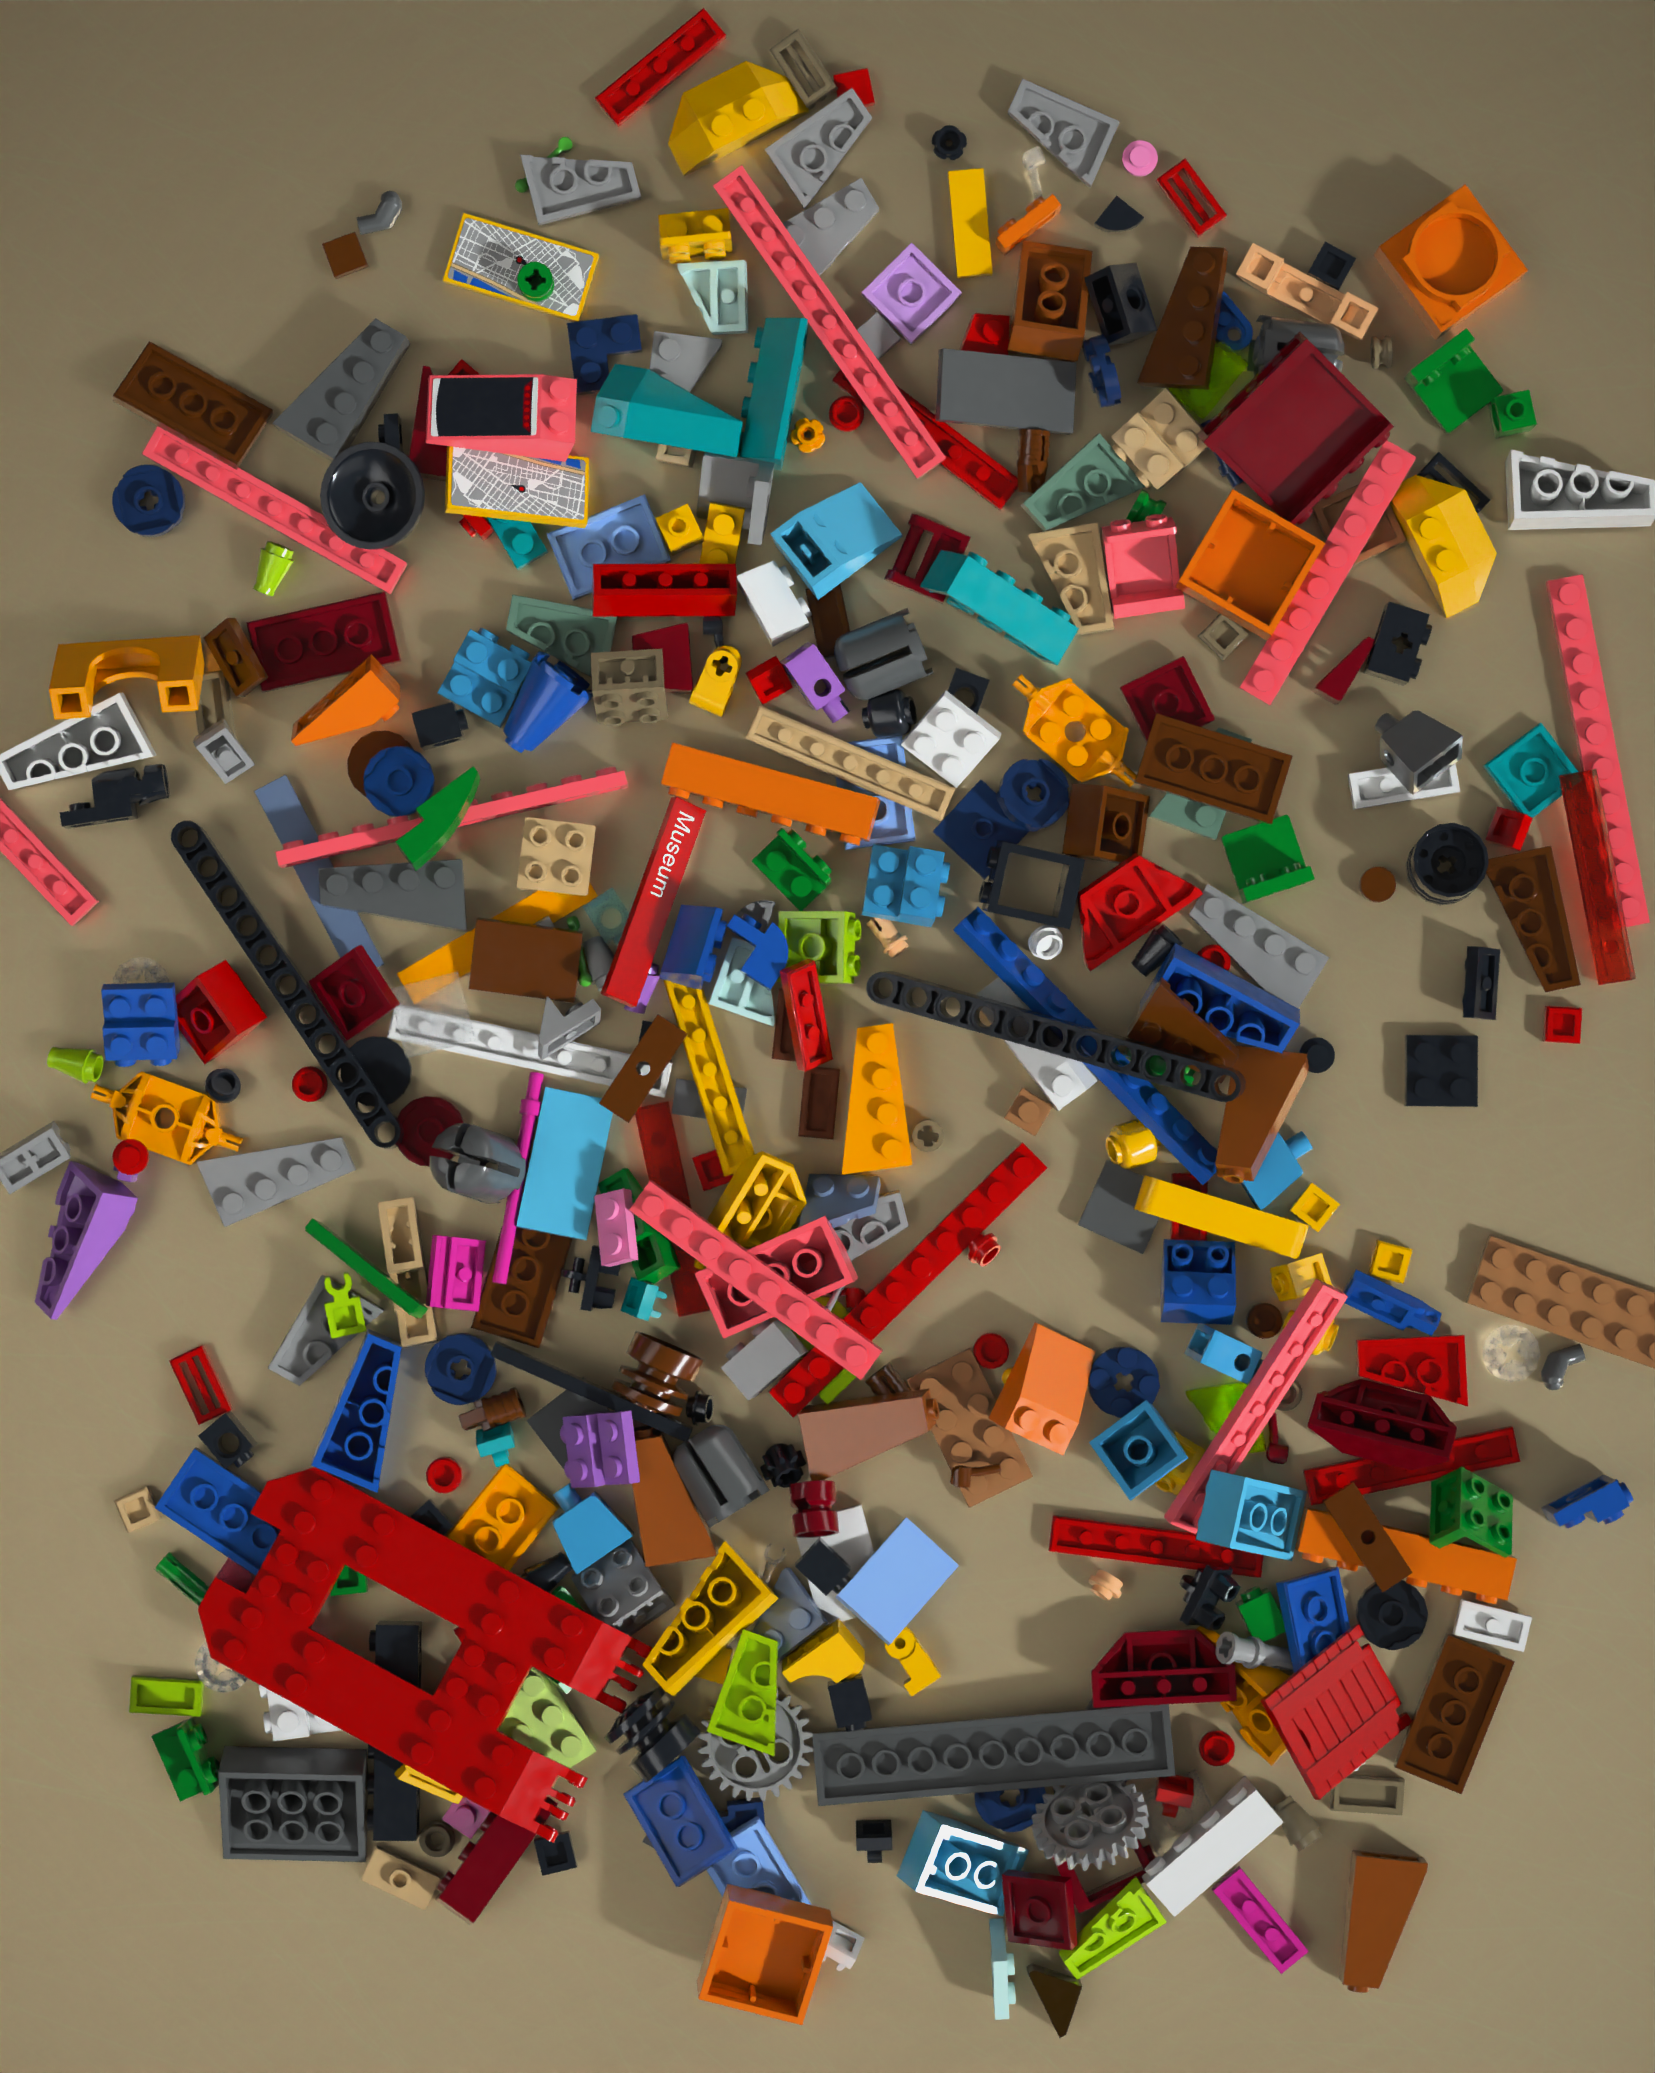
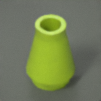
M267 541L265 548L260 550L256 583L253 589L263 594L274 596L275 590L294 562L291 559L294 551L280 544Z
M52 1047L48 1054L47 1066L86 1084L89 1081L96 1082L99 1079L104 1060L103 1056L97 1054L95 1049Z

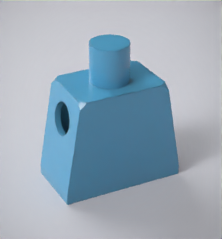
M1302 1131L1286 1141L1278 1132L1254 1181L1244 1180L1241 1183L1257 1210L1264 1209L1304 1173L1296 1159L1312 1150L1313 1147Z
M1205 1324L1197 1325L1184 1353L1192 1359L1245 1384L1250 1382L1264 1361L1261 1359L1263 1352Z
M571 1483L553 1494L564 1512L556 1517L552 1523L576 1574L634 1535L632 1528L597 1492L594 1491L584 1499H581L576 1490L571 1488Z

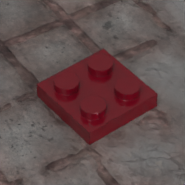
M1184 656L1119 688L1146 743L1156 713L1199 727L1215 720Z
M362 944L353 948L308 981L347 1041L400 1005Z
M1010 1869L1002 1874L1008 1942L1070 1951L1078 1945L1071 1877Z

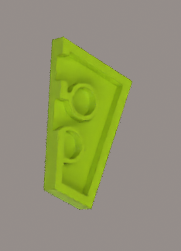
M743 1629L707 1732L775 1756L778 1641Z
M1135 1877L1077 1934L1078 1945L1071 1951L1061 1949L1058 1953L1075 1979L1078 1980L1167 1922L1138 1878Z

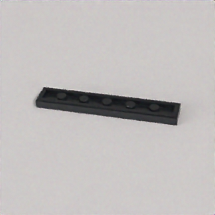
M499 1341L495 1342L491 1351L492 1357L609 1409L614 1411L631 1410L632 1419L684 1442L688 1441L693 1427L665 1414H658L628 1401L622 1395Z

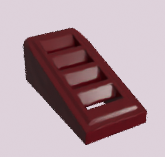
M1369 636L1363 639L1315 686L1312 692L1334 705L1339 704L1374 646V639Z

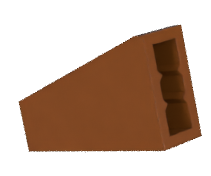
M1236 1045L1240 1050L1239 1058L1232 1068L1242 1073L1246 1084L1243 1094L1237 1099L1226 1102L1215 1162L1218 1177H1222L1230 1183H1242L1244 1180L1254 1181L1308 1075L1307 1054L1287 1051L1278 1053L1262 1048ZM1231 1076L1227 1095H1231L1236 1089L1235 1080Z
M930 1389L830 1402L828 1405L822 1403L805 1406L798 1414L811 1481L825 1480L929 1432L939 1418L938 1404L935 1398L931 1399Z
M650 1426L634 1428L640 1482L633 1483L632 1487L645 1566L651 1567L717 1556L715 1540L707 1523L693 1503L674 1465L672 1451L662 1431L653 1430Z
M1352 1850L1339 1979L1343 1985H1348V1990L1368 1993L1369 1988L1379 1989L1427 1873L1428 1863L1423 1857Z

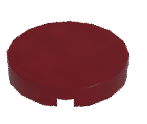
M424 1096L412 1100L400 1111L397 1118L404 1128V1138L398 1149L409 1161L420 1166H430V1156L449 1160L456 1156L432 1148L437 1136L442 1131L456 1123H464L462 1114L451 1102L440 1097Z

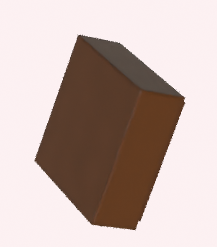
M356 232L322 244L335 279L369 267Z

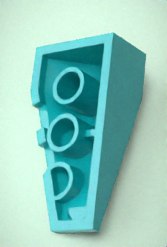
M615 364L596 396L591 432L737 457L743 421L711 403L705 402L689 393L688 390L675 385L650 369Z

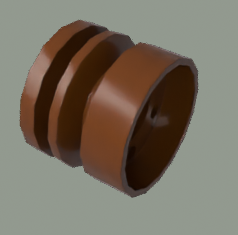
M635 1331L626 1353L637 1360L639 1365L637 1368L621 1365L619 1372L630 1377L632 1381L629 1383L615 1379L612 1388L625 1396L628 1401L649 1411L680 1417L683 1407L671 1401L670 1398L674 1396L687 1400L689 1394L678 1387L676 1383L678 1379L694 1382L703 1359L666 1341Z

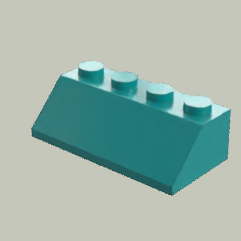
M766 318L764 328L757 327L754 348L760 349L758 362L751 361L747 383H752L753 388L751 397L744 396L741 417L747 418L745 430L741 432L738 453H740L741 458L774 463L775 470L782 471L807 341L808 319Z

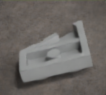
M654 331L650 370L675 385L688 390L690 393L705 373L715 354L721 349L722 339Z

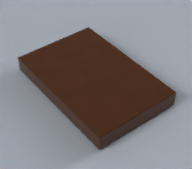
M478 917L476 919L469 989L540 999L549 997L555 1001L575 1003L584 931Z

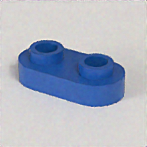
M1223 291L1216 342L1225 351L1236 353L1244 350L1249 345L1253 337V329L1248 319ZM1232 329L1237 330L1240 333V339L1237 341L1230 340L1228 331Z

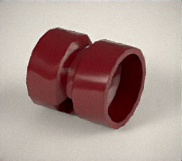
M805 1481L789 1486L791 1507L796 1509V1513L792 1515L794 1537L815 1538L839 1533L838 1513L832 1509V1506L837 1503L834 1481Z

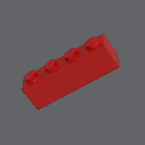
M593 564V617L735 616L737 602L736 564Z

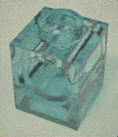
M612 887L582 907L605 943L608 944L614 941L618 945L629 912ZM609 909L618 910L622 916L620 925L613 929L606 928L602 923V916Z

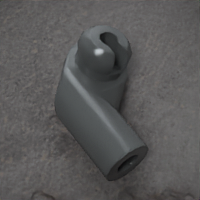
M387 191L382 194L381 202L375 214L357 217L361 235L388 230L394 226L402 211V201L396 192Z
M1580 1344L1552 1352L1548 1355L1541 1371V1379L1547 1389H1560L1564 1384L1563 1378L1567 1367L1585 1361V1354Z

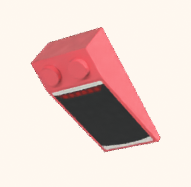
M544 374L430 375L428 378L426 443L566 462L575 444L577 379Z

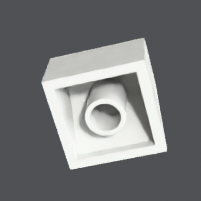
M774 560L736 576L738 587L772 647L809 627L807 617L812 615L802 596L796 599L792 593L790 586L795 583L785 565L779 568Z

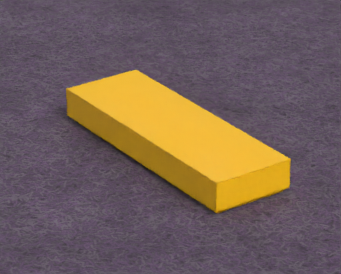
M983 168L948 171L957 279L992 276Z

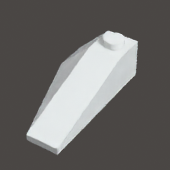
M1000 977L976 994L1031 1010ZM984 1006L981 1011L992 1024L995 1016L991 1008ZM1018 1016L1013 1022L1014 1031L1018 1035L1024 1036L1029 1028L1027 1020L1022 1016ZM1049 1029L1047 1032L1048 1041L1058 1046L1061 1040ZM1004 1040L1056 1111L1061 1110L1099 1081L1083 1062Z

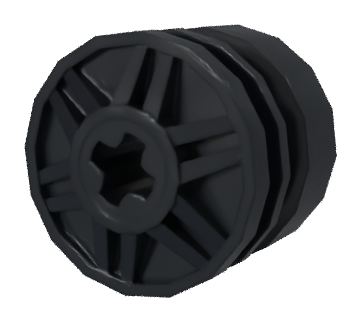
M1456 823L1439 824L1426 831L1409 852L1406 863L1407 880L1413 891L1426 902L1436 905L1455 904L1467 898L1485 878L1489 864L1487 848L1481 837L1469 827ZM1448 860L1452 865L1449 868V872L1444 871L1440 873L1437 869L1440 866V862L1445 863Z
M660 1686L633 1701L615 1719L610 1731L604 1737L609 1744L616 1741L622 1735L627 1738L616 1750L619 1755L633 1747L639 1751L629 1766L645 1783L672 1762L700 1733V1729L686 1714L675 1718L671 1722L666 1716L675 1704L672 1699L658 1709L655 1704L666 1693Z

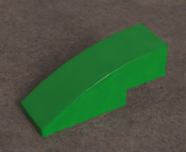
M474 766L417 807L416 811L422 822L395 841L399 850L415 871L422 867L443 847L466 815L481 780Z
M623 1168L598 1184L601 1194L622 1188L631 1190L633 1203L643 1191L628 1168ZM634 1214L638 1260L632 1261V1265L638 1281L654 1284L681 1269L671 1241Z

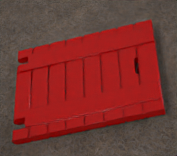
M1359 1624L1348 1629L1333 1641L1332 1644L1328 1645L1260 1700L1315 1800H1320L1411 1723L1407 1712L1398 1716L1395 1709L1402 1702L1370 1644L1367 1643L1360 1647L1358 1641H1356L1364 1635Z

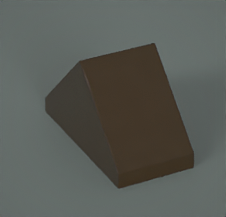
M1033 1963L1026 1966L1028 1975L1059 2038L1065 2036L1082 1989L1081 1980H1076L1074 1977Z

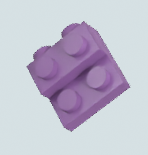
M631 1410L581 1413L563 1417L560 1437L566 1444L568 1460L565 1463L564 1471L565 1475L570 1479L571 1488L640 1482Z

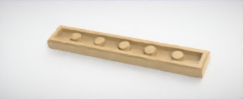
M758 706L745 737L746 740L942 822L956 789L762 706Z

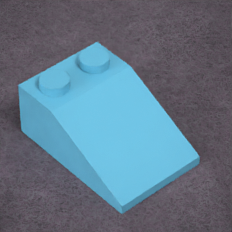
M1211 1469L1210 1477L1206 1484V1495L1202 1513L1198 1520L1196 1540L1292 1561L1307 1491Z
M923 1810L897 1877L916 1892L1003 1916L1005 1905L1002 1874L1008 1869L1021 1871L1029 1850L955 1819Z

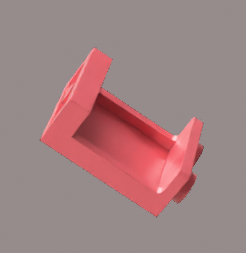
M1154 514L1147 516L1145 521L1131 523L1130 520L1120 519L1112 521L1110 526L1101 527L1111 609L1115 619L1185 609L1184 594L1181 590L1175 588L1180 575L1175 538L1177 529L1172 517H1166L1164 514Z

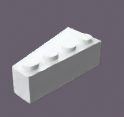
M1512 449L1505 460L1508 530L1651 526L1655 520V480L1615 471L1591 469V466L1582 464L1572 465L1557 462L1554 458L1545 456L1539 458L1524 455V452Z
M121 692L94 705L91 717L67 719L1 753L0 775L8 790L157 755L126 696Z
M1244 1776L1187 1833L1181 1835L1162 1857L1158 1856L1146 1866V1873L1142 1878L1150 1890L1175 1917L1284 1822L1247 1777Z

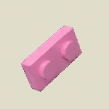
M622 1188L595 1195L601 1266L612 1267L638 1260L634 1213L629 1210L633 1205L631 1190Z

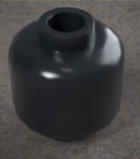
M897 689L869 699L867 707L862 709L864 726L866 729L871 728L873 734L879 739L909 733L911 726L916 724L917 721L913 698L911 696L907 697L902 690Z

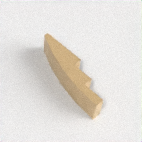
M408 1197L378 1202L387 1272L392 1280L423 1305H426L428 1274L414 1198ZM394 1303V1309L397 1312L401 1346L403 1348L438 1342L433 1307H427L428 1310L422 1318L417 1319Z

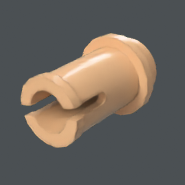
M874 918V920H870L866 924L885 948L883 950L885 955L889 954L891 958H894L909 947L906 943V935L901 936L890 920Z

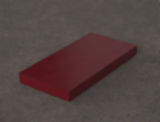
M385 591L246 622L252 649L268 676L260 684L263 693L349 674L371 654L382 666L401 662Z

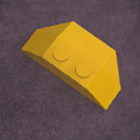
M744 61L682 93L668 146L681 172L686 176L810 113V110L806 107L786 76Z
M1418 475L1411 476L1402 482L1390 505L1444 617L1448 618L1479 601L1497 553L1465 489Z
M763 1151L742 1161L707 1221L747 1250L789 1232L807 1203L794 1165ZM695 1259V1268L700 1270L707 1268Z

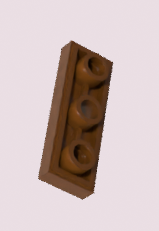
M657 1014L599 1104L630 1123L688 1033ZM647 1062L650 1065V1072L647 1075L642 1076L638 1073L637 1066L639 1063Z
M1353 1481L1322 1500L1381 1592L1386 1591L1413 1573ZM1366 1530L1372 1531V1539L1369 1542H1362V1533Z

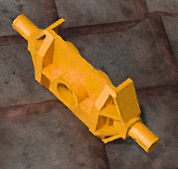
M1023 674L1014 681L1012 686L1021 692L1029 703L1022 733L1080 784L1106 774H1115L1129 788L1133 785L1136 774L1122 760L1129 729L1122 726L1076 686L1071 678L1041 689L1035 687ZM1077 722L1084 727L1085 736L1081 741L1072 742L1066 738L1065 727L1069 723Z
M144 1071L138 1073L120 1091H112L98 1084L93 1088L94 1091L106 1096L92 1092L91 1099L110 1105L109 1107L113 1108L116 1138L120 1140H139L148 1150L188 1165H193L213 1146L221 1145L236 1152L241 1147L228 1142L230 1140L242 1144L243 1138L226 1133L221 1129L218 1103L213 1101L208 1095L153 1076ZM162 1108L170 1109L175 1117L172 1126L166 1129L158 1126L155 1119L157 1112Z

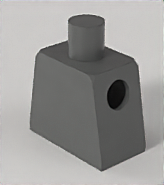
M1412 711L1400 721L1391 714L1386 713L1378 719L1375 725V730L1381 734L1379 754L1381 761L1412 795L1416 794L1462 759L1463 735L1421 711Z

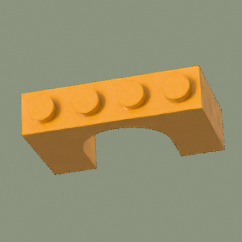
M200 635L58 644L49 685L54 720L91 717L95 694L103 686L116 680L132 677H143L157 681L162 713L198 710L205 667Z

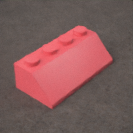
M826 1216L748 1249L749 1252L813 1299L846 1286L858 1279L845 1246ZM709 1268L694 1273L723 1339L774 1317Z

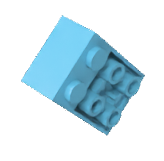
M861 482L798 512L770 533L777 549L817 600L903 537L902 533Z

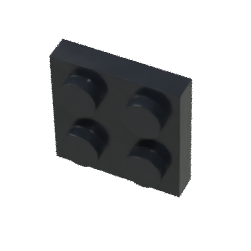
M1405 1035V1106L1478 1107V1036Z

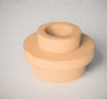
M1099 1569L1095 1576L1091 1575L1088 1579V1582L1093 1586L1091 1591L1098 1597L1109 1601L1111 1597L1120 1598L1122 1594L1120 1589L1123 1583L1110 1573Z

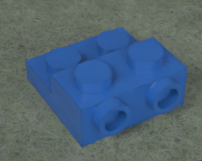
M175 982L103 984L101 993L104 1013L102 1030L105 1060L115 1061V1065L119 1067H128L134 1065L136 1060H150V1063L154 1066H164L170 1064L172 1059H177L180 1051Z
M1602 1475L1541 1507L1547 1520L1559 1527L1565 1525L1566 1528H1571L1586 1519L1585 1516L1598 1523L1601 1521L1604 1524L1614 1522L1624 1515L1622 1510L1629 1507V1503L1634 1500L1624 1482L1619 1483L1617 1479Z

